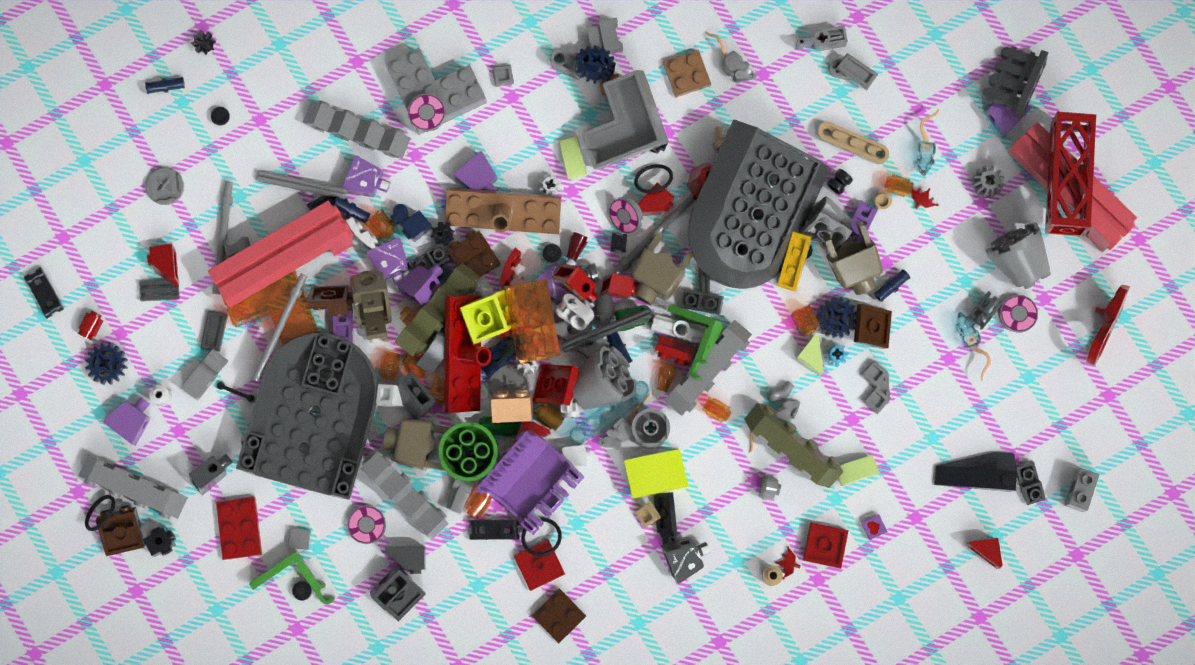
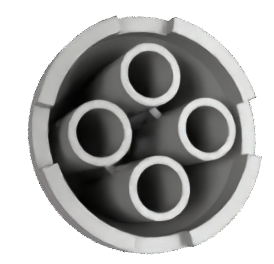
M1028 223L1024 229H1012L990 243L992 246L990 249L985 250L989 259L1016 287L1024 286L1025 289L1031 288L1035 285V281L1051 275L1042 232L1037 223Z
M603 346L596 350L579 367L578 379L573 390V398L575 397L583 410L624 402L635 395L636 380L631 378L628 370L630 365L626 358L616 348Z

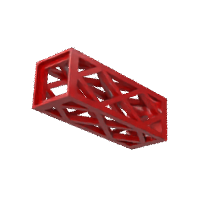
M1057 111L1051 121L1045 234L1084 237L1091 228L1097 114ZM1062 121L1072 122V124L1062 123ZM1061 131H1066L1061 137ZM1074 132H1079L1084 140L1083 148ZM1069 136L1081 155L1075 165L1063 146V143ZM1060 152L1070 168L1069 173H1067L1060 161ZM1081 163H1082V178H1081V176L1079 175V173H1078V171H1077V169H1078V167L1080 166ZM1059 170H1060L1061 174H1062L1063 177H1064V180L1062 181V183H1061V184L1059 185V187H1058ZM1072 175H1074L1081 188V197L1070 179ZM1066 184H1068L1079 204L1072 214L1060 194ZM1057 200L1067 218H1063L1057 208ZM1080 211V219H1075V216Z

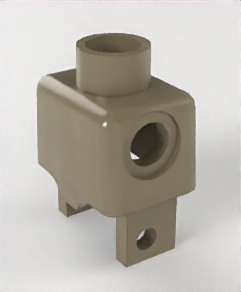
M860 221L856 223V226L861 236V241L853 242L846 240L835 251L831 239L827 235L822 237L828 252L826 258L837 281L845 289L852 287L856 295L865 294L875 289L874 277L883 273L876 244L870 239L866 226Z
M658 232L648 249L644 248L631 273V278H634V283L637 284L633 296L652 306L657 297L662 300H668L685 277V269L693 258L692 252L688 251L681 265L677 267L672 261V256L665 252L661 254L654 253L662 239V234Z
M363 271L358 275H353L350 278L358 327L366 328L368 340L387 337L385 324L391 323L392 316L384 273L381 271Z
M403 418L400 421L399 429L387 427L383 441V450L394 452L393 459L397 464L426 471L427 468L445 471L440 463L429 462L428 458L429 453L433 451L435 443L432 439L433 432L445 434L450 428L435 425L433 421Z

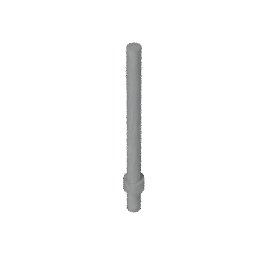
M225 181L224 196L221 198L223 206L216 265L223 262L225 256L223 244H226L230 205L233 204V197H231L233 182ZM214 283L212 294L220 295V292Z
M689 195L627 257L624 256L609 274L619 275L624 269L627 270L632 265L631 262L642 253L644 248L651 244L657 232L661 234L695 199Z
M300 273L295 286H292L289 292L291 295L251 379L259 382L294 304L303 292L301 289L308 276Z

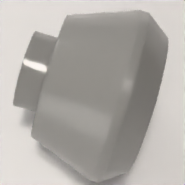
M770 474L763 476L759 492L762 500L774 499L775 495L779 496L781 484H778V479Z

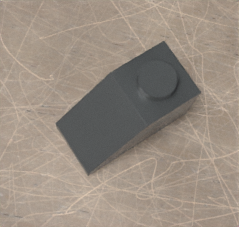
M413 372L397 380L402 404L413 419H418L431 410L436 401Z
M426 546L385 547V551L403 569L410 570V574H422L421 570H426Z

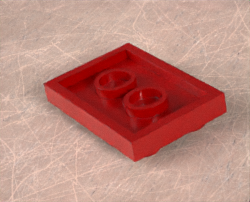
M541 364L533 402L570 406L575 382L578 379L579 368L568 365Z
M256 497L216 502L222 560L262 555Z

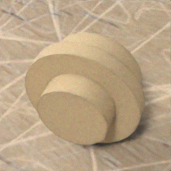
M886 190L876 192L873 198L874 205L879 209H887L892 204V195Z

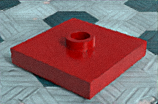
M810 522L802 561L841 569L849 530Z
M549 539L530 549L535 552H546L553 547ZM526 550L514 555L530 591L565 575L555 551L546 556H534Z

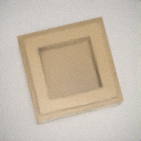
M651 501L635 511L644 528L661 518Z

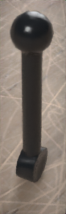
M223 382L217 384L219 390H227L246 398L249 402H253L255 399L253 395H247L227 387Z

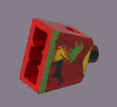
M562 263L551 277L569 294H573L578 299L587 300L589 303H592L598 296L593 291L596 284L578 266Z

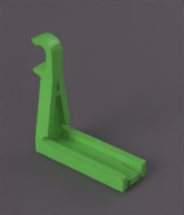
M670 304L667 311L673 313L674 317L706 327L696 357L690 368V375L696 380H702L701 376L696 375V372L701 364L709 365L705 360L724 325L716 319Z
M298 551L249 583L254 590L296 561L297 568L323 604H330L335 600V597H331L330 600H326L320 591L322 588H325L326 584H319Z

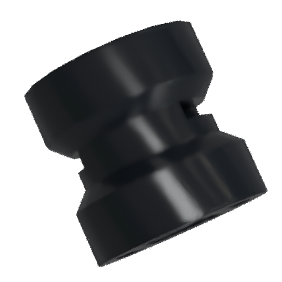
M838 169L835 177L830 178L827 185L836 194L841 195L845 191V187L853 182V178L846 171Z

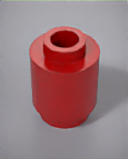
M92 310L90 314L86 312L78 327L79 331L77 334L89 340H92L93 336L96 337L103 323V320H101L102 315Z

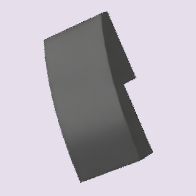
M440 243L425 251V254L409 261L408 266L411 271L417 266H422L429 270L434 264L441 267L449 262L451 258L443 244Z
M684 289L681 308L721 315L724 296Z
M440 332L434 335L428 342L426 350L417 358V366L430 373L435 371L445 358V335Z
M1030 460L1016 465L1017 479L1026 504L1030 505L1046 500L1034 461Z

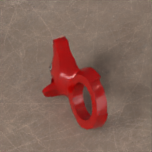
M1122 284L1105 309L1096 307L1095 312L1103 316L1105 322L1100 327L1092 343L1086 360L1087 363L1096 366L1123 310L1130 286Z

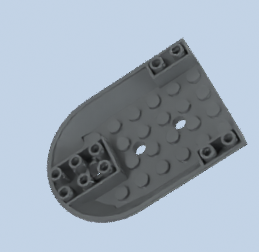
M733 119L689 219V245L693 257L701 270L715 282L738 289L757 287L773 279L782 270L792 232L802 233L801 229L806 224L830 169L821 160L762 129ZM771 174H774L777 178L774 185L769 182ZM756 209H759L761 212V217L758 220L753 217V212ZM739 245L742 248V252L740 254L737 251Z
M328 333L303 335L282 346L273 355L265 369L236 469L324 495L350 500L377 406V375L366 354L351 341ZM324 369L331 372V376L327 379L320 376V372ZM313 406L319 407L321 411L316 417L309 414V409ZM302 443H306L310 447L309 452L306 454H302L298 450L299 445Z

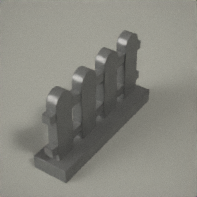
M1014 46L1012 48H1002L1001 57L1006 61H997L995 63L994 69L1000 75L992 74L989 76L988 84L994 88H985L982 92V98L991 105L994 102L1006 106V109L1010 111L1011 108L1016 109L1015 117L1022 119L1046 66L1049 52L1041 50L1039 56H1035L1034 52L1028 54L1017 50V47ZM1011 61L1025 66L1021 67L1011 64ZM1005 75L1017 78L1018 81L1006 78ZM999 89H1002V90H1006V91L1012 92V95H1011V94L1004 93V92H1001V91H998V90H999Z

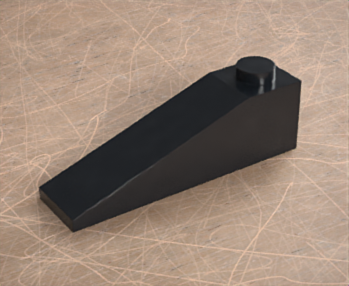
M993 452L935 467L934 485L1002 492L1016 491L1017 467L1015 454Z

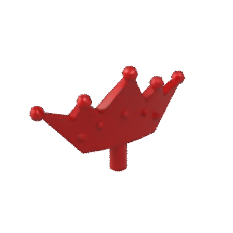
M910 186L912 188V199L917 202L914 207L915 209H918L920 205L925 208L939 206V204L932 203L934 197L929 199L930 188L920 193L921 188L915 191L913 186Z
M787 546L788 554L782 555L785 559L775 562L784 568L783 570L781 569L784 573L783 580L794 573V567L799 569L801 565L795 564L796 556L789 546Z

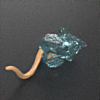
M939 109L934 114L923 118L920 123V131L924 140L920 141L917 145L916 161L913 164L914 168L922 176H925L932 168V165H934L935 161L933 158L936 153V145L929 142L923 124L926 120L936 116Z
M959 312L955 324V333L959 334L963 347L965 349H972L987 357V364L981 373V381H983L984 373L991 364L990 356L987 352L977 348L981 343V336L974 327V321H971L969 317Z

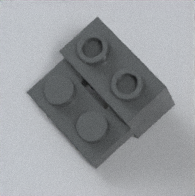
M397 564L370 591V595L376 603L399 622L426 595V592Z

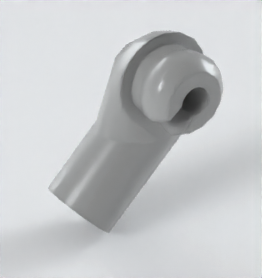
M786 381L781 390L774 391L770 389L767 392V398L772 402L785 401L794 385Z

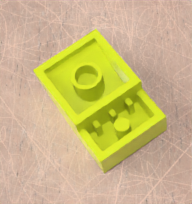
M506 287L460 307L473 344L524 324L511 287Z
M680 449L624 460L632 499L689 487Z

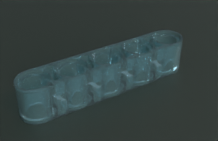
M644 381L636 382V387L643 386L646 392L643 395L635 393L629 399L630 404L624 407L620 403L602 406L573 427L569 433L571 442L575 445L585 443L641 402L649 393L648 384ZM605 409H613L615 415L612 418H607L604 415ZM590 420H597L599 427L597 429L589 428L588 423ZM581 431L584 437L582 440L576 441L572 437L573 433Z

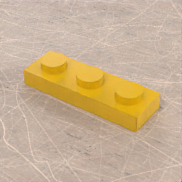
M797 231L792 232L778 287L794 292L797 291L812 236Z

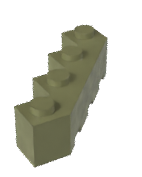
M464 263L456 267L446 283L437 289L431 300L419 310L413 321L402 330L395 343L411 356L418 352L422 353L428 346L427 342L436 332H440L445 326L446 296H467L469 293H473L479 285L477 281L480 276Z
M757 403L744 418L754 435L757 437L759 435L763 436L768 441L767 445L778 454L784 453L790 458L789 463L800 472L804 469L812 476L810 480L815 484L830 488L843 473L838 459L833 456L822 455L818 449V444L814 440L800 437L796 426L791 422L779 420L772 406Z

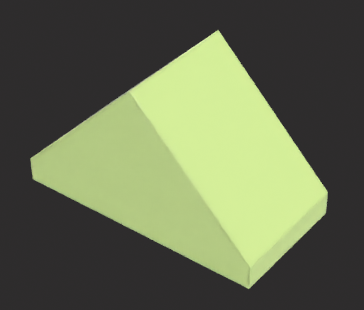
M818 334L813 336L796 359L815 374L822 375L824 372Z

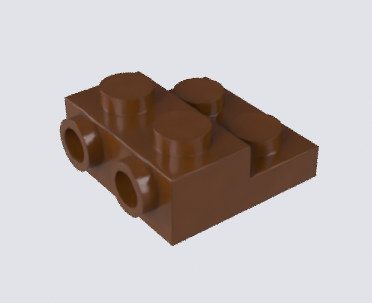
M475 230L465 235L466 239L461 243L455 241L449 246L448 254L455 265L458 267L464 263L478 274L480 278L501 265L480 230L478 232H475Z
M349 285L311 287L307 300L308 309L323 310L327 308L328 315L336 317L348 314V311H352L353 297Z
M130 505L120 507L119 511L113 512L107 523L98 529L106 557L145 547L136 507L131 508ZM110 509L100 512V515L95 520L97 525L103 521Z

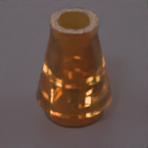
M665 363L661 364L658 371L657 390L668 392L677 374L676 366Z

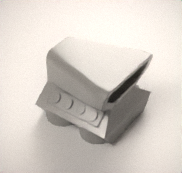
M825 196L812 207L807 219L809 222L801 229L804 234L812 236L811 241H818L825 250L826 247L822 237L827 235L836 250L852 233L850 227L853 220L830 198Z

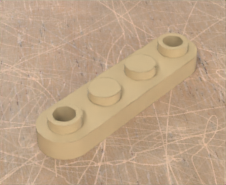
M823 122L817 130V135L822 141L875 164H883L889 157V150L885 145L832 122ZM828 130L830 135H825L823 131ZM877 152L882 154L881 158L876 157Z

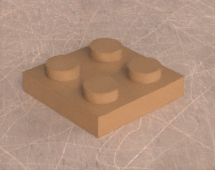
M699 49L663 61L675 98L711 86Z

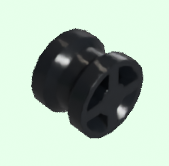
M612 233L610 252L620 250L622 253H626L627 234L617 235V233Z

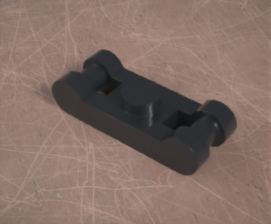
M41 267L36 269V272L24 276L26 283L29 285L47 319L52 317L53 313L64 310L60 299ZM40 278L42 283L36 285L34 281ZM53 301V305L48 307L47 303Z
M469 520V526H471L469 540H520V534H518L520 523L518 520ZM479 526H485V534H479ZM504 526H510V534H504Z

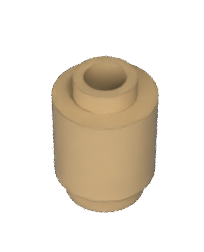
M769 566L762 572V580L768 586L778 585L782 581L783 573L776 566ZM771 572L776 573V579L773 580L770 578L769 575Z

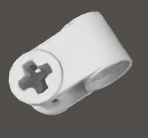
M565 294L561 304H558L555 308L556 314L577 330H584L594 318L593 310L578 300L573 294Z

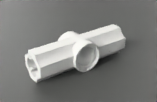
M655 314L651 331L672 336L677 340H685L700 345L705 328L688 324L682 320L678 321ZM678 326H683L686 329V333L679 335L675 329Z

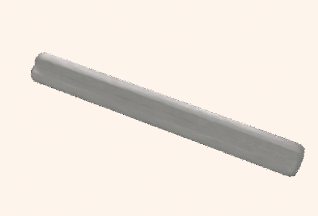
M259 171L257 175L259 182L330 197L338 196L341 199H346L348 193L346 188L265 171Z

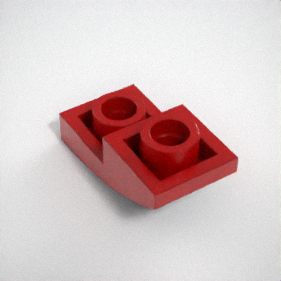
M514 248L504 264L500 277V287L502 289L505 286L508 287L515 278V271L511 269L512 266L514 268L517 267L522 260L520 258L522 254L517 248Z

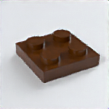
M857 304L854 343L888 349L892 311L865 304Z
M559 588L532 617L559 644L586 615Z

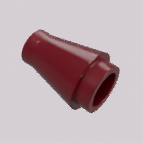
M576 232L572 236L570 235L566 257L577 261L588 243L586 242L588 237Z

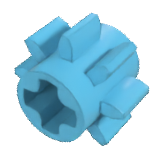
M835 342L834 348L827 347L829 353L825 354L824 357L829 358L828 365L835 363V366L838 367L840 361L844 364L846 363L844 356H848L849 353L844 352L845 345L838 347L837 342ZM835 351H837V354H841L838 359L832 356Z

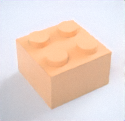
M517 389L513 393H508V390H497V393H494L491 398L492 423L532 421V392H528V389Z

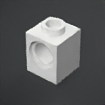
M378 384L377 404L404 407L398 386Z
M585 445L562 448L563 455L574 467L587 466V461L591 460L590 449H586Z

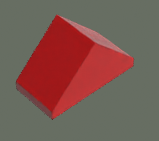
M523 421L516 437L522 431L531 430L542 438L551 435V432L548 428L533 421Z
M999 538L967 542L966 546L993 567L1000 569L1003 566Z

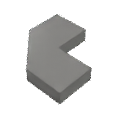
M873 360L861 374L862 377L875 387L863 403L878 414L891 400L889 373Z

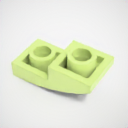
M578 136L559 141L568 179L587 175Z
M873 455L840 465L843 473L838 478L840 486H845L879 474L880 472Z

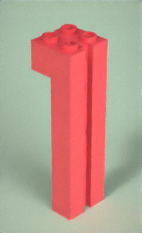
M1036 122L1010 147L1008 153L1047 190L1050 133ZM1065 149L1073 164L1075 165V163L1078 160L1067 149ZM1060 152V161L1067 173H1069L1070 168ZM1080 164L1077 171L1082 178V164ZM1059 170L1058 187H1059V185L1062 183V181L1064 180V177H1063V175L1061 174L1060 170ZM1072 175L1070 179L1081 197V188L1074 175ZM1093 175L1091 228L1088 230L1090 233L1086 237L1104 252L1107 248L1111 250L1122 237L1124 238L1135 226L1133 222L1138 217ZM1066 184L1060 194L1072 214L1079 204L1068 184ZM1080 211L1075 216L1076 219H1080Z
M328 200L207 271L223 299L231 308L328 250H331L333 255L336 256L352 247L354 243L351 238L354 236L348 224L342 218L337 206H332Z

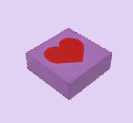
M879 514L861 522L869 540L888 532Z

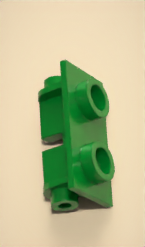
M483 416V418H479V424L487 428L492 435L511 437L518 433V422L492 423V417Z

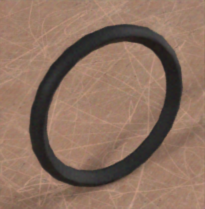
M650 165L641 169L636 174L634 185L643 193H656L664 190L671 184L673 172L665 165ZM662 168L669 173L667 183L659 188L648 190L643 189L638 184L640 175L647 170Z
M112 495L100 497L91 506L85 518V527L88 531L100 529L110 519L115 509V499ZM110 499L111 507L106 517L97 526L90 527L89 519L94 509L103 500Z
M549 518L540 519L543 522H548L552 524L556 528L558 533V539L555 546L546 552H535L531 550L527 546L525 541V535L527 530L524 528L522 531V545L527 552L534 556L549 555L553 553L561 543V529L556 522Z

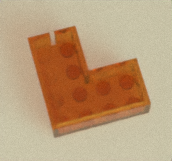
M292 271L231 308L223 299L225 306L228 307L227 312L232 324L237 328L271 315L276 327L291 295L289 292L298 280L297 271ZM303 287L301 289L303 292L300 298H297L279 337L283 346L297 337L321 333L312 309H308V299Z

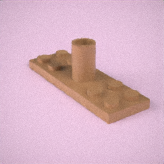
M447 187L445 223H450V226L494 229L497 232L508 230L559 234L562 196Z

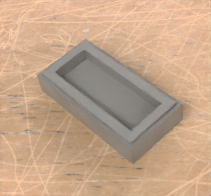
M848 53L836 68L837 71L865 90H868L878 76V73Z

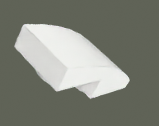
M353 217L346 220L361 243L370 250L376 248V245L379 243L374 234L370 235L369 231L361 233L364 231L360 221L355 222Z

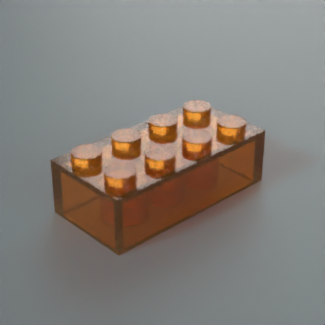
M547 279L504 286L517 362L526 363L560 356Z

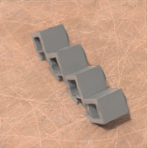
M321 100L319 102H310L303 120L304 124L324 133L326 131L331 133L334 137L348 142L351 140L364 148L382 151L384 155L403 159L410 141V137L404 134L405 131L399 128H394V130L385 129L379 125L380 122L371 118L368 121L360 120L354 116L355 113L346 109L344 111H335L329 107V103Z
M734 320L716 340L705 360L709 365L701 364L696 375L701 376L702 380L694 379L689 371L665 399V402L681 416L686 411L690 413L697 405L695 401L704 390L708 392L715 384L713 382L714 378L721 370L726 371L732 365L730 361L739 350L744 351L750 344L748 339L752 334Z
M376 452L360 469L433 540L449 524L444 519L447 515L440 508L435 510L427 502L429 497L422 490L417 492L409 484L411 479L404 472L399 474L391 466L393 461L386 454L381 456Z
M91 455L87 456L78 475L84 478V483L90 486L100 485L109 489V494L120 498V495L134 500V505L141 508L148 506L160 511L159 515L170 519L171 516L178 519L188 498Z

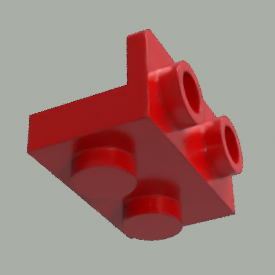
M661 335L654 353L661 359L668 360L669 358L675 360L676 364L686 367V365H691L696 347Z

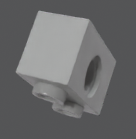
M1084 468L1076 469L1064 506L1080 512L1088 511L1100 474Z

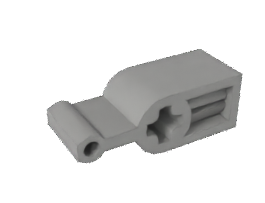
M845 25L818 30L813 38H799L796 48L797 50H802L805 47L813 46L817 51L846 47L848 40ZM818 38H821V40H825L824 43H821V41L818 40Z
M212 349L181 388L193 398L199 400L216 379L219 372L228 363V360Z

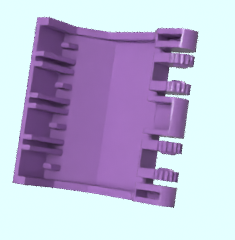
M529 430L522 431L515 439L517 442L513 446L510 445L503 452L504 457L500 461H496L491 472L479 479V485L476 490L480 494L487 493L498 500L530 534L534 535L540 529L539 526L541 527L544 524L534 513L535 510L539 509L543 515L550 517L552 515L551 512L554 513L565 500L563 497L567 498L569 496V493L559 483L564 480L571 488L575 489L576 483L579 484L584 479V475L550 442Z

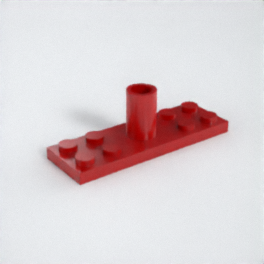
M480 295L446 296L445 413L480 411L481 366L488 365L492 355L489 348L481 346V342L472 343L460 311V307L482 298Z

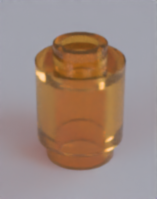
M892 174L891 177L887 176L884 187L887 188L889 193L901 197H909L914 182H911L908 178Z
M389 351L384 352L378 371L382 379L392 381L393 378H397L401 360L399 359L400 354Z
M409 353L405 354L402 363L406 374L413 372L418 379L424 378L426 370L416 365V360L420 354H415L414 356H411Z
M711 397L708 398L702 409L706 412L707 416L720 423L723 420L727 422L732 414L729 405Z
M475 492L465 507L468 509L467 514L475 519L478 516L482 518L489 508L493 497L487 493L480 494Z

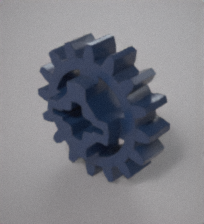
M594 45L593 49L589 46L586 47V50L580 49V53H577L574 63L576 73L581 72L580 78L586 77V82H589L591 79L594 84H596L597 80L601 83L604 82V79L610 80V76H613L616 63L613 62L614 56L609 57L610 51L604 52V47H601L599 50L596 45Z
M832 297L831 303L825 300L826 306L820 305L819 309L822 312H817L816 316L820 317V319L816 323L822 324L819 330L825 329V336L831 333L832 339L836 335L842 339L843 333L849 336V329L855 330V326L852 325L856 322V319H854L856 312L852 311L855 305L849 306L850 300L844 303L843 297H840L838 301H836L835 297ZM836 306H841L844 309H837ZM826 310L828 311L827 313L829 314V318H828L827 321H825V312H826ZM835 315H836V316H838V315L841 316L840 322H839V320H836V321H835V320L833 319ZM847 315H849L850 317L848 326L847 322L845 321ZM831 326L838 327L839 330H834V329H832V328H830V327H831Z
M100 343L99 349L94 346L95 352H88L91 357L90 359H85L89 363L85 369L91 371L88 376L94 377L93 381L95 382L100 380L102 385H105L106 381L112 385L113 379L119 382L118 376H125V373L122 371L123 369H128L124 365L128 359L122 357L125 352L119 351L120 347L117 345L113 348L111 343H108L107 347L105 344ZM103 352H113L114 354H110L108 356L105 355ZM104 359L107 360V361H109V362H108V365H109L108 367H109L110 369L104 367V366H105V361H104ZM106 372L110 376H100L99 374Z

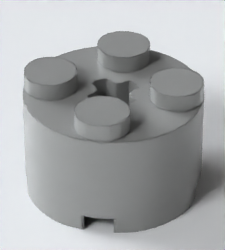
M643 409L632 421V437L643 448H657L664 444L669 436V419L658 409ZM649 424L656 428L652 433H649V430H645Z

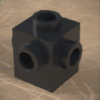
M160 526L151 530V535L143 539L153 557H157L160 554L165 556L173 551L172 547L176 546L174 542L176 537L172 530L164 527L161 528Z

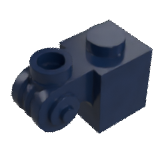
M397 204L393 208V214L390 218L396 226L400 224L403 227L402 233L408 240L412 238L416 242L431 230V223L420 210L409 217L408 209L404 204Z

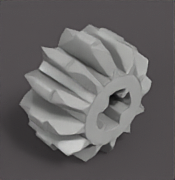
M983 166L982 170L978 169L976 171L977 175L972 177V180L975 181L972 187L979 188L976 194L982 191L983 198L987 194L991 198L995 196V193L1000 194V188L1005 186L1001 182L1005 177L999 176L1001 170L999 169L995 172L994 166H991L989 170L987 166ZM988 179L991 180V183H989V185L985 183Z

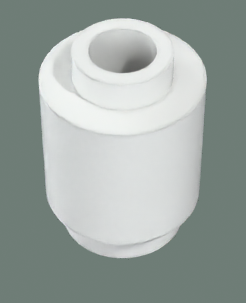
M157 385L151 389L149 396L153 403L159 406L170 404L172 392L168 388Z

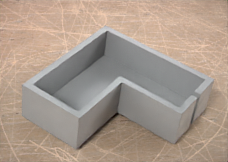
M420 47L385 63L407 111L410 102L415 97L421 94H432L437 96L445 106L446 118L444 123L487 103L485 94L477 82L470 64L435 80ZM417 130L419 135L424 133L422 131Z
M635 70L603 83L615 120L581 133L587 150L597 149L598 151L588 153L594 169H603L669 143L644 71Z

